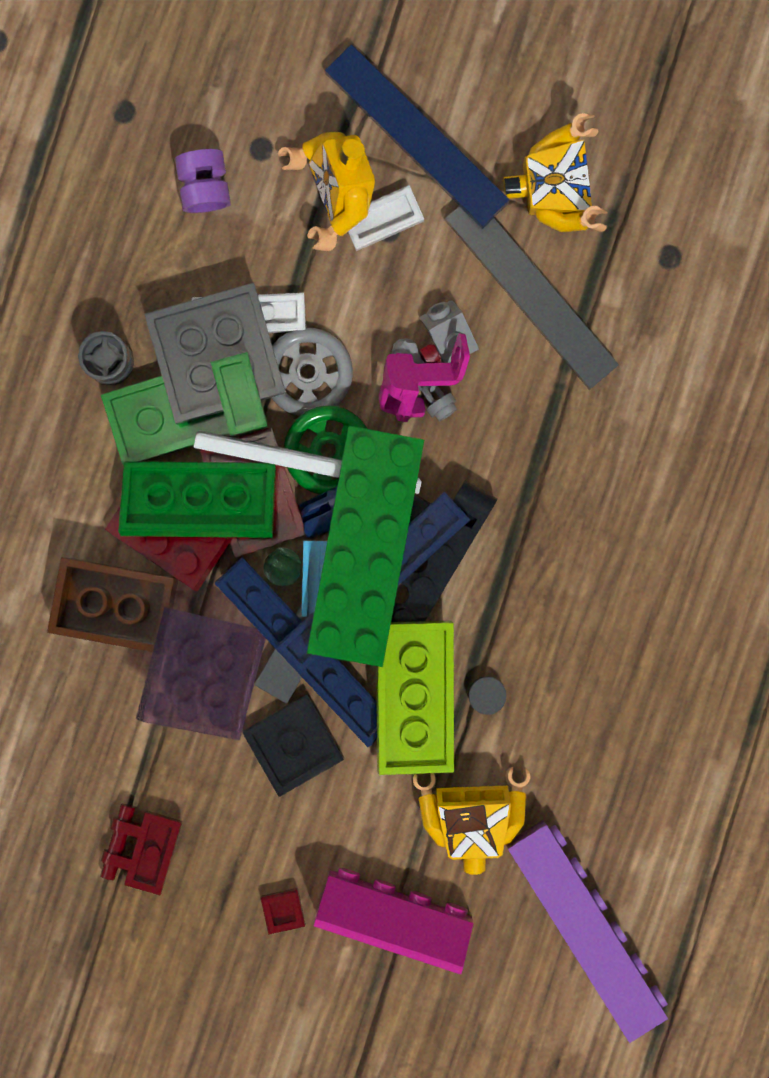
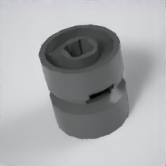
M100 331L92 333L80 345L78 359L81 368L88 376L101 384L110 386L120 384L133 371L134 357L132 350L120 337L111 332Z

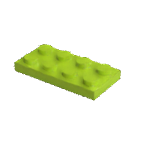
M452 621L391 622L383 667L376 666L377 772L379 775L454 773V623Z

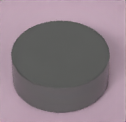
M489 676L481 677L470 686L468 692L469 702L481 714H494L504 706L506 690L499 680Z

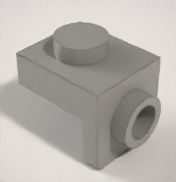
M452 300L433 305L426 314L420 317L443 363H451L453 347L459 333L466 335L470 354L479 350L462 311Z

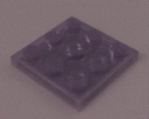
M164 607L136 719L145 723L240 740L266 638L255 627Z

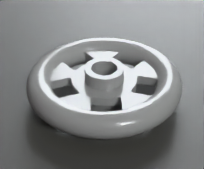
M306 328V330L290 331L281 336L272 345L278 367L283 356L293 359L289 374L280 372L284 388L286 389L292 382L297 388L304 391L298 400L292 398L287 393L272 397L273 401L280 408L288 413L300 416L315 407L338 406L346 397L352 383V362L345 346L335 336L321 329ZM315 343L316 354L305 353L300 355V344ZM333 356L338 371L327 374L323 359ZM311 365L314 367L315 374L312 378L306 379L301 376V369L304 366ZM326 382L332 391L324 398L318 400L312 391L318 389Z

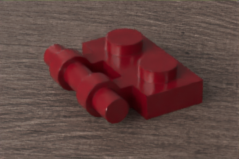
M122 803L118 816L113 817L110 829L113 830L108 849H104L101 862L104 864L100 877L107 880H115L118 868L128 870L124 883L125 886L161 895L183 821L146 811L141 825L132 821L136 807ZM128 835L137 837L132 857L123 854Z

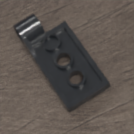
M464 481L453 501L470 520L428 558V565L424 570L414 571L401 583L407 587L409 597L402 603H394L391 622L426 621L497 501L496 497L469 481ZM416 494L414 495L409 524L431 504Z

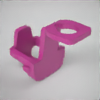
M458 334L451 355V363L416 364L413 361L412 354H389L384 365L383 381L378 396L381 410L395 415L397 420L402 422H408L413 417H423L426 409L424 400L417 397L419 393L418 386H450L462 381L470 359L466 335Z

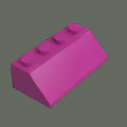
M339 868L338 872L329 871L316 911L314 927L461 975L474 924L472 916L467 915L468 910L452 903H446L444 908L432 904L431 897L415 891H411L409 896L396 892V886L386 881L375 879L374 884L359 880V873L346 868Z

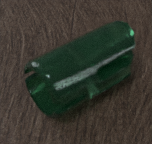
M277 548L266 557L264 575L273 586L279 588L289 587L299 578L301 561L293 550Z

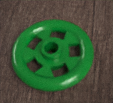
M330 405L319 406L304 412L293 422L285 437L284 448L324 456L321 453L322 446L326 443H331L335 446L336 451L330 458L343 460L348 427L368 428L357 415L345 408ZM336 421L342 423L341 434L325 432L326 422ZM307 429L317 433L309 448L300 443ZM287 467L294 480L310 492L322 494L338 486L339 479L332 480L328 475L318 473L311 475L307 471Z

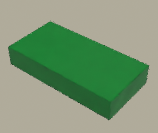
M248 352L211 361L230 436L268 427Z

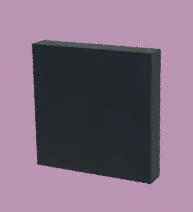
M308 694L242 731L278 797L344 760L343 755Z

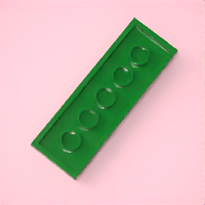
M354 426L348 427L307 654L383 667L425 440Z

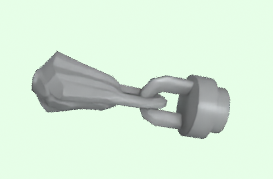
M399 339L393 344L391 354H412L414 363H424L416 342L412 339ZM418 386L419 390L424 393L431 404L426 410L432 418L436 417L441 422L457 411V407L454 404L456 399L451 393L444 395L438 386ZM433 391H435L437 396L440 398L437 401H435L431 395Z

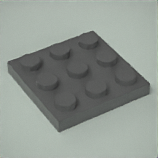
M254 283L144 314L177 425L223 412L211 361L248 352L260 399L265 400L286 394Z

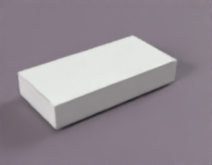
M410 185L370 203L367 218L348 231L356 251L424 222V217Z

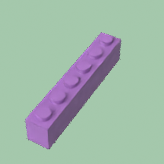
M544 820L515 837L512 843L506 846L628 1042L631 1043L668 1019L662 1010L668 1003L656 985L649 988L642 976L648 972L637 954L634 953L629 956L623 948L622 944L627 941L626 936L616 921L608 924L602 914V911L607 909V906L597 890L594 889L588 892L581 880L587 877V874L576 857L568 860L561 848L567 845V842L557 826L554 825L548 828Z

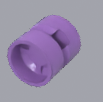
M202 149L182 153L175 157L178 180L184 182V186L180 189L183 212H210L231 205L228 184L221 180V177L226 174L223 151L218 149ZM207 177L208 179L197 180L196 178Z

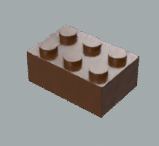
M61 557L47 633L159 654L163 653L166 649L178 579L165 575Z

